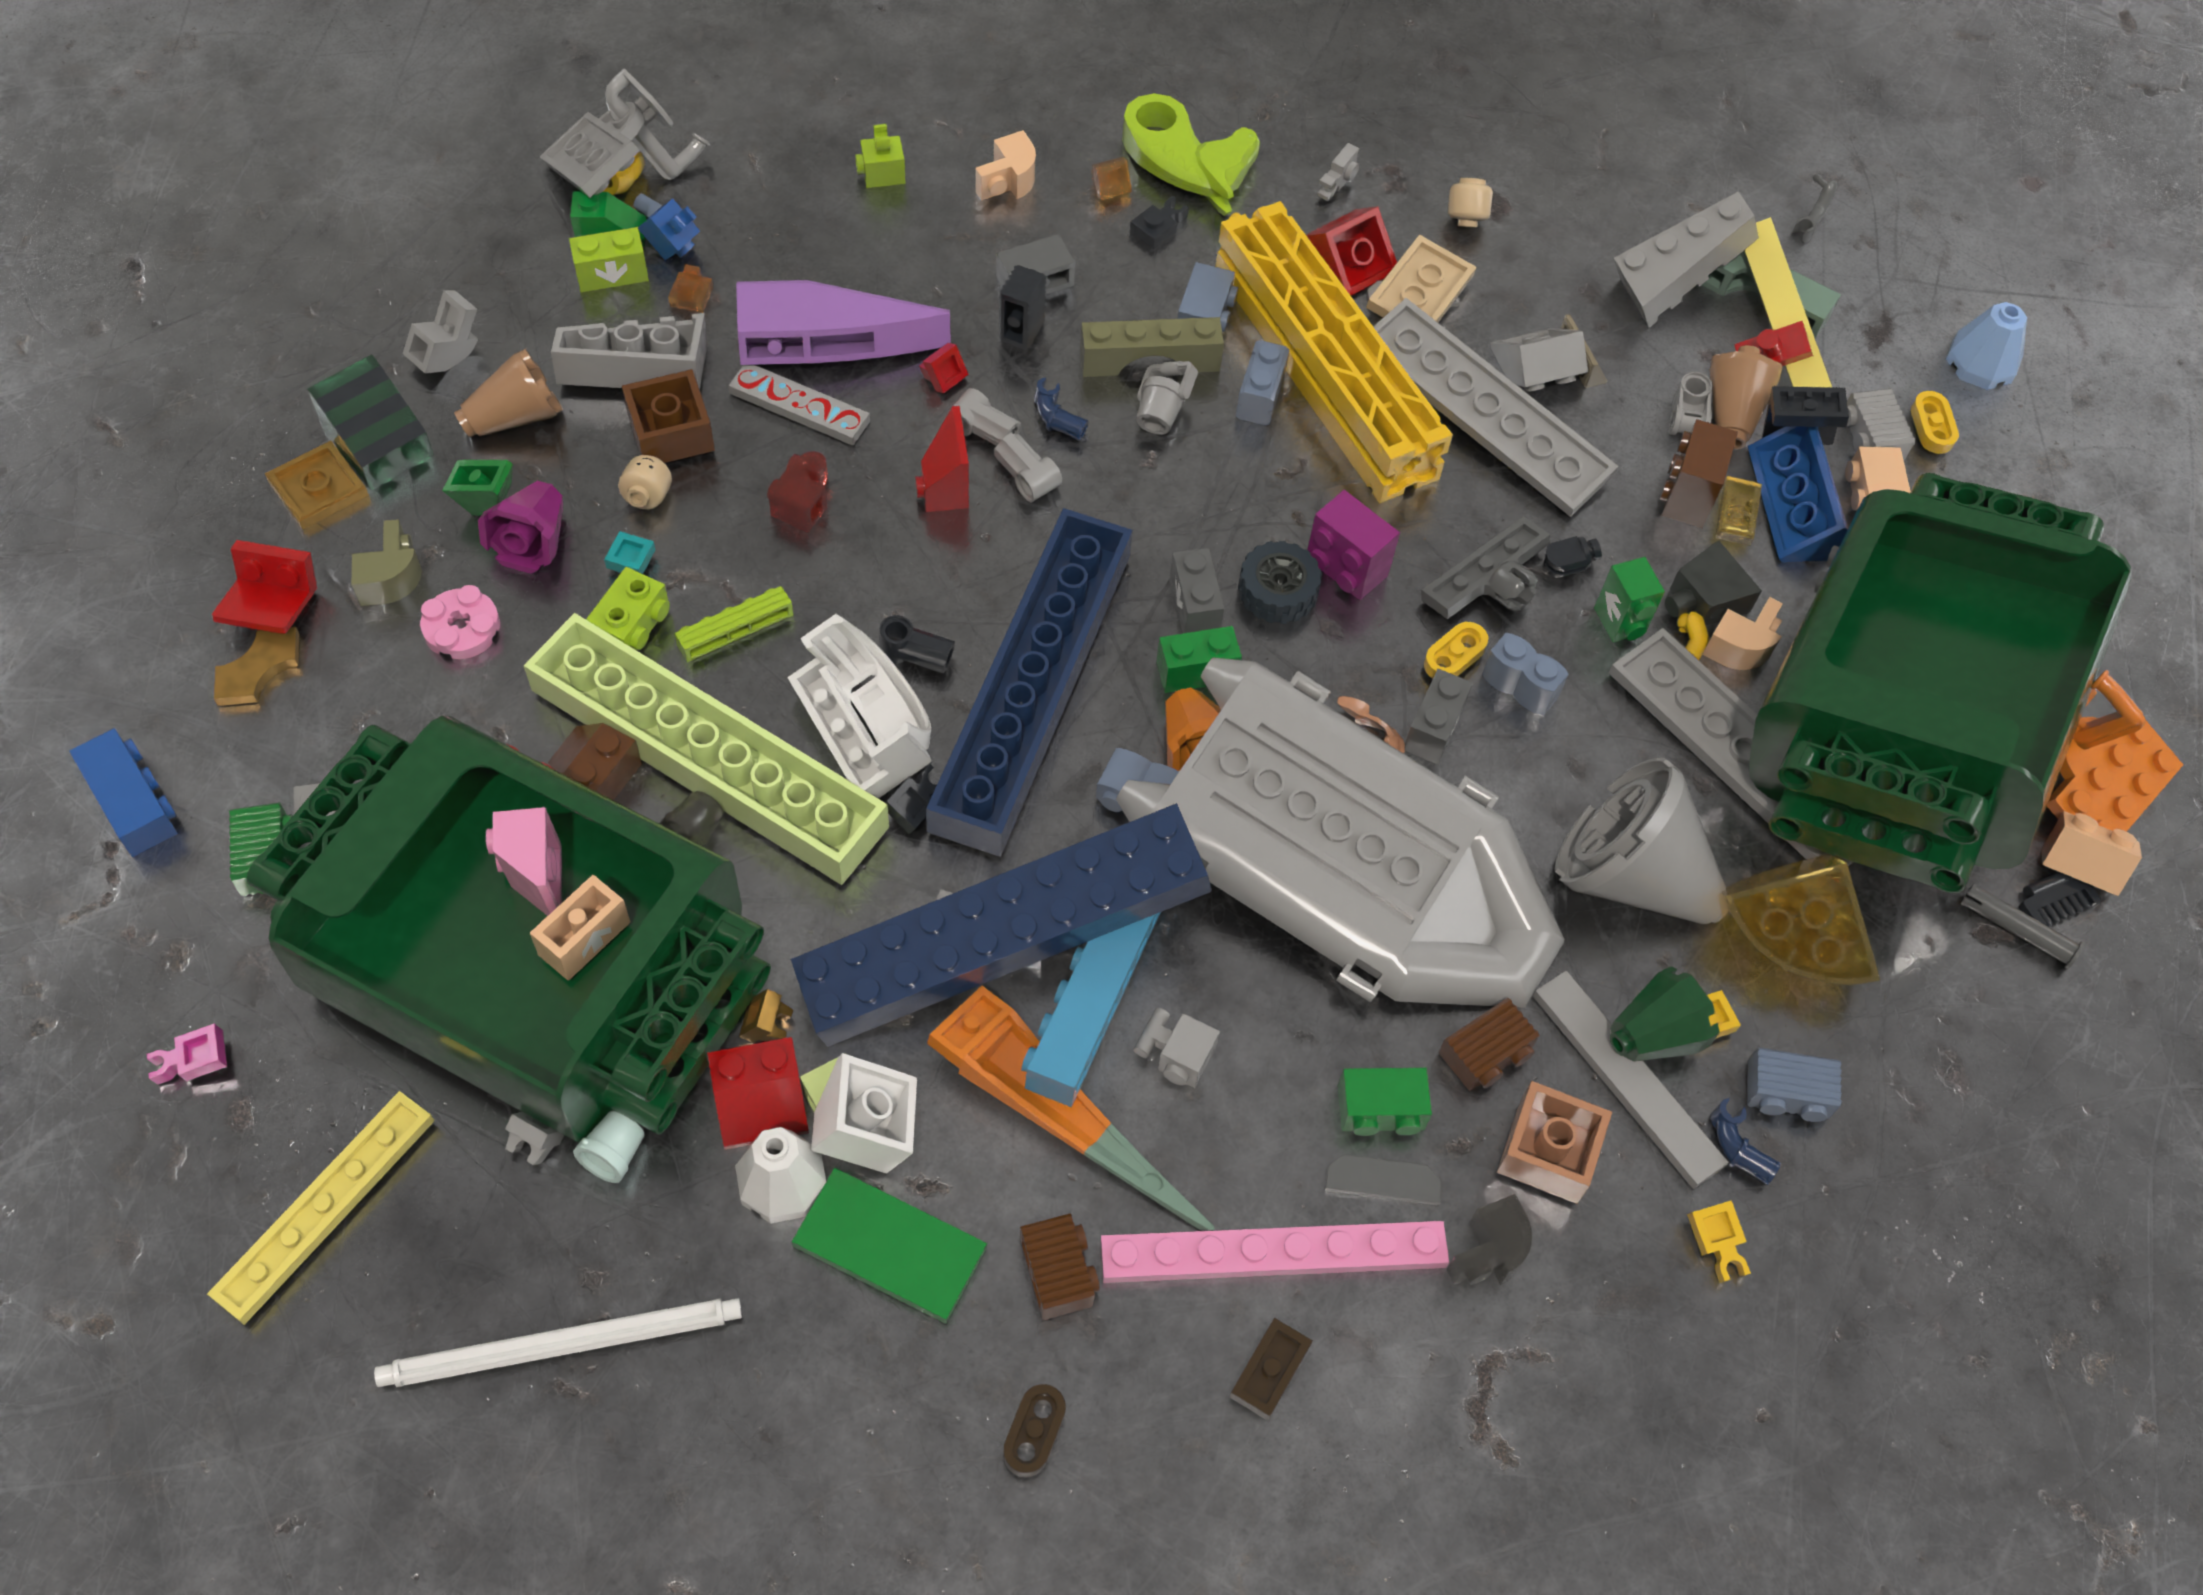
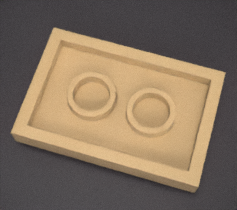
M1419 234L1369 298L1366 308L1384 318L1407 298L1436 322H1439L1472 279L1477 267Z

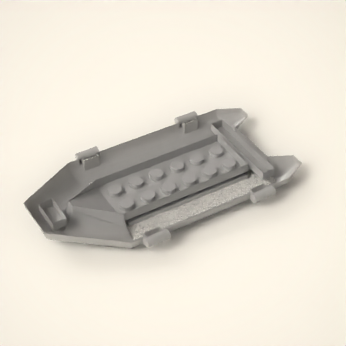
M1213 657L1203 670L1201 678L1220 706V713L1171 784L1128 780L1124 784L1116 800L1129 822L1177 803L1207 871L1209 882L1343 967L1336 981L1370 1003L1378 991L1394 1001L1496 1006L1509 998L1517 1007L1525 1008L1564 944L1565 939L1509 819L1492 809L1499 796L1466 775L1459 786L1456 787L1325 705L1324 703L1331 691L1299 671L1296 672L1289 682L1257 661ZM1355 964L1377 978L1378 980L1375 985L1350 971L1352 966Z

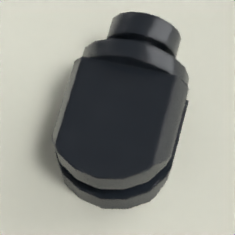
M1582 536L1548 544L1546 549L1545 569L1554 578L1586 571L1587 568L1591 567L1592 561L1602 558L1600 544L1596 538L1586 541Z

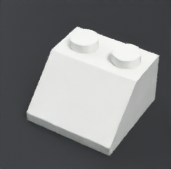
M842 1053L835 1063L814 1112L811 1151L887 1174L913 1154L917 1077Z

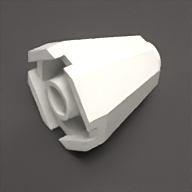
M779 1127L762 1131L735 1165L741 1204L750 1211L753 1209L759 1213L761 1218L770 1224L806 1217L826 1183L822 1154L811 1151L812 1143L791 1130Z

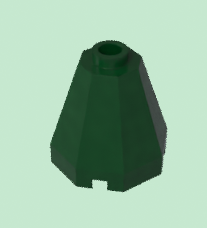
M1672 966L1658 972L1615 1019L1610 1027V1043L1620 1056L1635 1062L1697 1054L1711 1046L1720 1033L1718 1023L1711 1026L1709 1016L1715 1014L1714 1006L1691 974L1684 972L1676 975L1675 973L1678 969Z

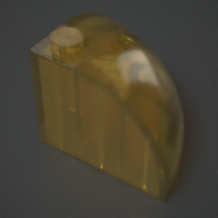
M1825 854L1753 875L1728 886L1722 891L1726 906L1744 936L1768 959L1785 970L1798 976L1830 984H1864L1880 980L1847 862L1830 854Z

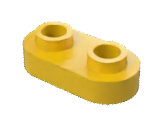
M1935 391L1921 392L1911 406V415L1920 443L1930 452L1937 454L1947 453L1953 448L1959 437V431L1949 401L1942 394Z
M1462 622L1456 625L1428 649L1424 660L1426 673L1432 679L1437 669L1459 676L1484 654L1488 644L1487 632L1482 626L1474 622ZM1463 643L1469 644L1472 647H1465Z

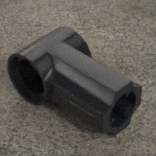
M900 615L888 616L881 622L879 628V648L894 664L908 661L943 674L947 671L955 648V641L914 628L909 619ZM897 638V639H901V640L895 641V640H891V639Z

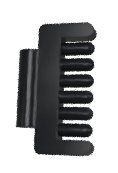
M2058 871L2024 886L2023 893L2027 899L2019 905V909L2046 926L2051 927L2053 923H2059L2060 919L2066 920L2068 915L2073 917L2076 912L2082 913L2083 908L2088 910L2091 907H2096L2102 900L2092 885L2076 878L2071 879V876Z

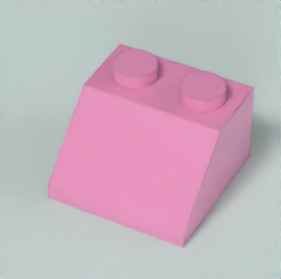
M546 808L493 812V828L486 830V844L488 853L495 854L498 872H504L510 886L547 916L550 915L562 903V846Z

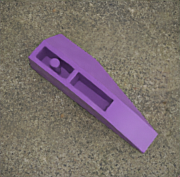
M809 280L740 281L736 283L740 365L851 361L941 348L945 344L951 343L950 310Z

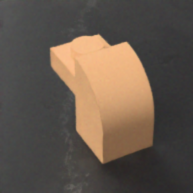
M1024 130L995 139L994 162L976 167V193L981 201L1011 191L1015 198L1019 199L1032 189L1035 182L1036 152L1034 145Z
M1769 597L1755 622L1727 609L1703 655L1723 666L1736 670H1751L1762 666L1769 660L1782 637L1776 633L1782 622L1776 615L1783 603Z

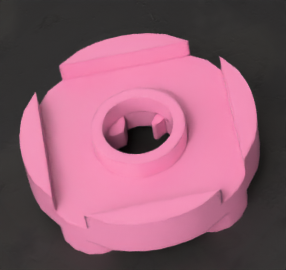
M473 585L445 591L435 598L425 601L421 607L420 627L425 642L433 652L439 655V651L444 654H450L452 659H468L483 653L492 645V637L496 634V630L499 632L500 619L493 601L488 596L482 594L478 587ZM458 619L470 620L465 621L466 626L459 629L457 625H452Z

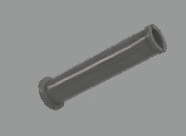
M1973 883L1969 892L1966 893L1960 903L2065 963L2064 968L2070 969L2086 944L2082 941L2079 944L1978 887L1975 883Z

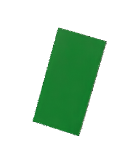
M837 1168L833 1169L791 1241L792 1247L947 1324L987 1249L986 1242Z

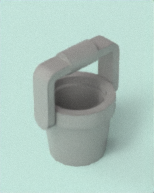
M1190 361L1164 362L1162 364H1153L1147 368L1138 391L1140 404L1136 422L1142 429L1161 435L1170 431L1180 409L1184 407L1186 399L1190 397L1198 374V370ZM1184 374L1181 385L1170 378H1166V376Z

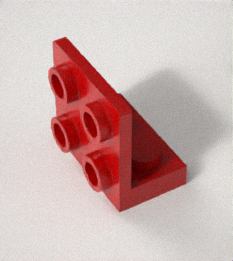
M236 540L231 547V553L237 580L213 611V621L272 633H287L317 590L311 552Z

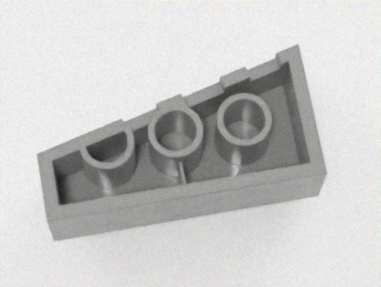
M705 313L692 314V320L675 321L674 316L660 317V323L638 325V320H629L614 328H607L604 323L559 327L556 329L551 349L556 384L622 388V385L692 369L700 389L708 347Z

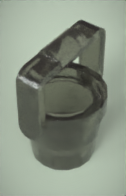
M694 791L672 812H668L659 824L706 848L709 844L708 840L724 816V811L720 804L710 795Z

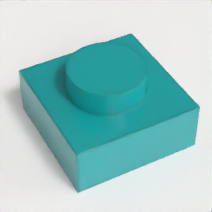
M619 531L604 559L606 568L622 572L625 567H628L643 574L656 550L654 541Z

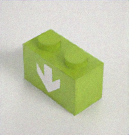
M638 227L569 238L580 292L649 281Z

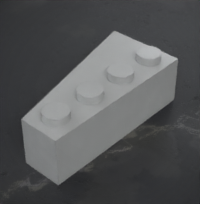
M1738 191L1614 257L1620 280L1648 328L1658 321L1657 317L1666 309L1670 308L1672 310L1682 301V296L1694 286L1700 287L1709 279L1708 275L1720 265L1723 267L1759 238L1755 216Z

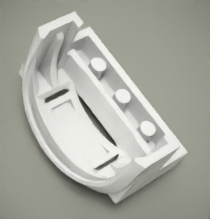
M837 614L800 638L806 649L816 658L787 678L848 781L876 798H880L905 781L909 776H912L932 762L931 757L926 751L929 749L931 735L929 717L908 681L874 641ZM870 675H876L871 681L851 693L854 686L864 681ZM851 701L861 714L870 731L872 732L876 742L878 743L877 746L873 742L872 738L870 737L869 733L867 732L866 728L864 727L863 723L861 722L860 718L858 717L857 713L852 707Z

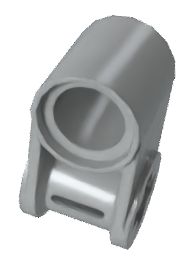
M1692 371L1682 377L1672 401L1669 435L1675 436L1677 433H1683L1684 431L1691 432L1696 419L1711 423L1712 382L1704 373Z

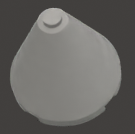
M1658 757L1641 762L1608 785L1606 788L1613 795L1597 810L1589 805L1574 823L1560 847L1555 862V872L1561 876L1559 880L1572 891L1700 924L1717 923L1729 911L1728 903L1730 896L1684 776L1678 768L1665 758Z

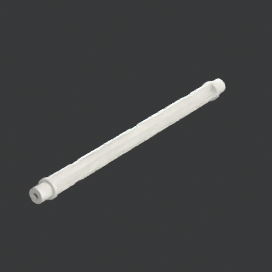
M721 1298L711 1301L404 1359H395L392 1364L375 1367V1382L377 1387L394 1384L396 1387H402L445 1377L718 1325L722 1326L725 1325V1321L742 1318L740 1300L737 1298L722 1301Z

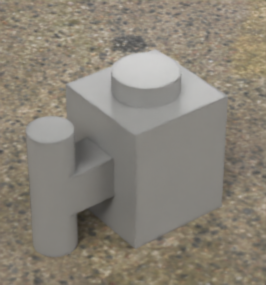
M1155 1008L1133 1051L1137 1055L1147 1058L1154 1046L1163 1050L1160 1055L1158 1070L1163 1072V1075L1169 1081L1177 1085L1187 1084L1195 1088L1217 1047L1220 1031L1184 1013L1172 1031L1164 1027L1170 1014L1162 1008Z

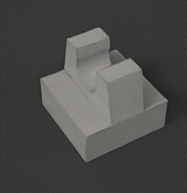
M524 1112L514 1113L511 1115L505 1130L510 1132L505 1149L511 1153L519 1152L523 1148L524 1143L527 1142L531 1147V1153L528 1156L527 1162L537 1165L544 1161L554 1146L560 1145L564 1135Z

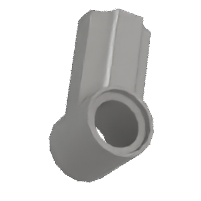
M974 388L967 389L953 405L960 406L964 436L974 433L997 446L1001 438L1012 432L1014 435H1017L1021 431V422L993 408L988 398Z
M1012 432L1001 438L999 444L994 448V456L1015 478L1020 494L1028 502H1033L1062 485V475L1054 461L1049 457L1042 459L1019 434L1014 435Z

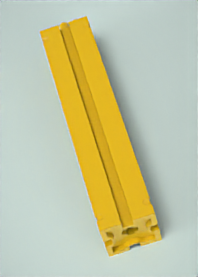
M1279 201L1258 208L1253 213L1251 219L1246 214L1240 215V213L1236 212L1228 220L1221 222L1219 243L1222 247L1217 251L1215 267L1235 272L1233 286L1239 287L1236 301L1264 341L1287 346L1290 349L1286 372L1367 487L1372 488V494L1379 504L1403 495L1405 487L1410 485L1417 489L1440 480L1445 463L1441 455L1448 453L1453 434L1446 425L1441 424L1439 415L1294 218L1288 216L1287 209L1282 202Z

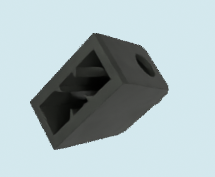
M1717 541L1680 568L1670 587L1672 595L1665 599V607L1672 617H1678L1686 612L1688 614L1696 612L1703 617L1707 626L1720 622L1727 609L1740 615L1751 612L1762 590L1724 545Z

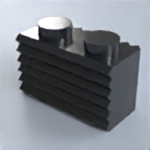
M1016 265L1014 270L1011 271V275L1008 276V280H1005V285H1002V290H999L1000 341L1024 350L1030 348L1045 322L1044 313L1046 311L1044 309L1046 306L1044 304L1046 303L1045 289L1047 288L1045 280L1047 277L1043 273Z

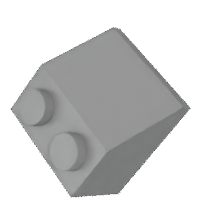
M1548 328L1490 342L1491 350L1505 376L1517 386L1524 387V391L1545 388V382L1555 380V384L1573 382L1576 380L1575 375L1588 372L1584 335L1581 330Z

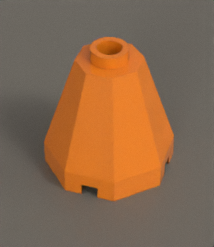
M1192 687L1176 691L1165 701L1167 765L1177 771L1181 770L1221 711L1218 705L1202 692Z

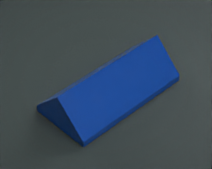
M1785 426L1747 446L1778 557L1781 562L1828 561L1832 547H1840L1848 531V526L1818 427Z

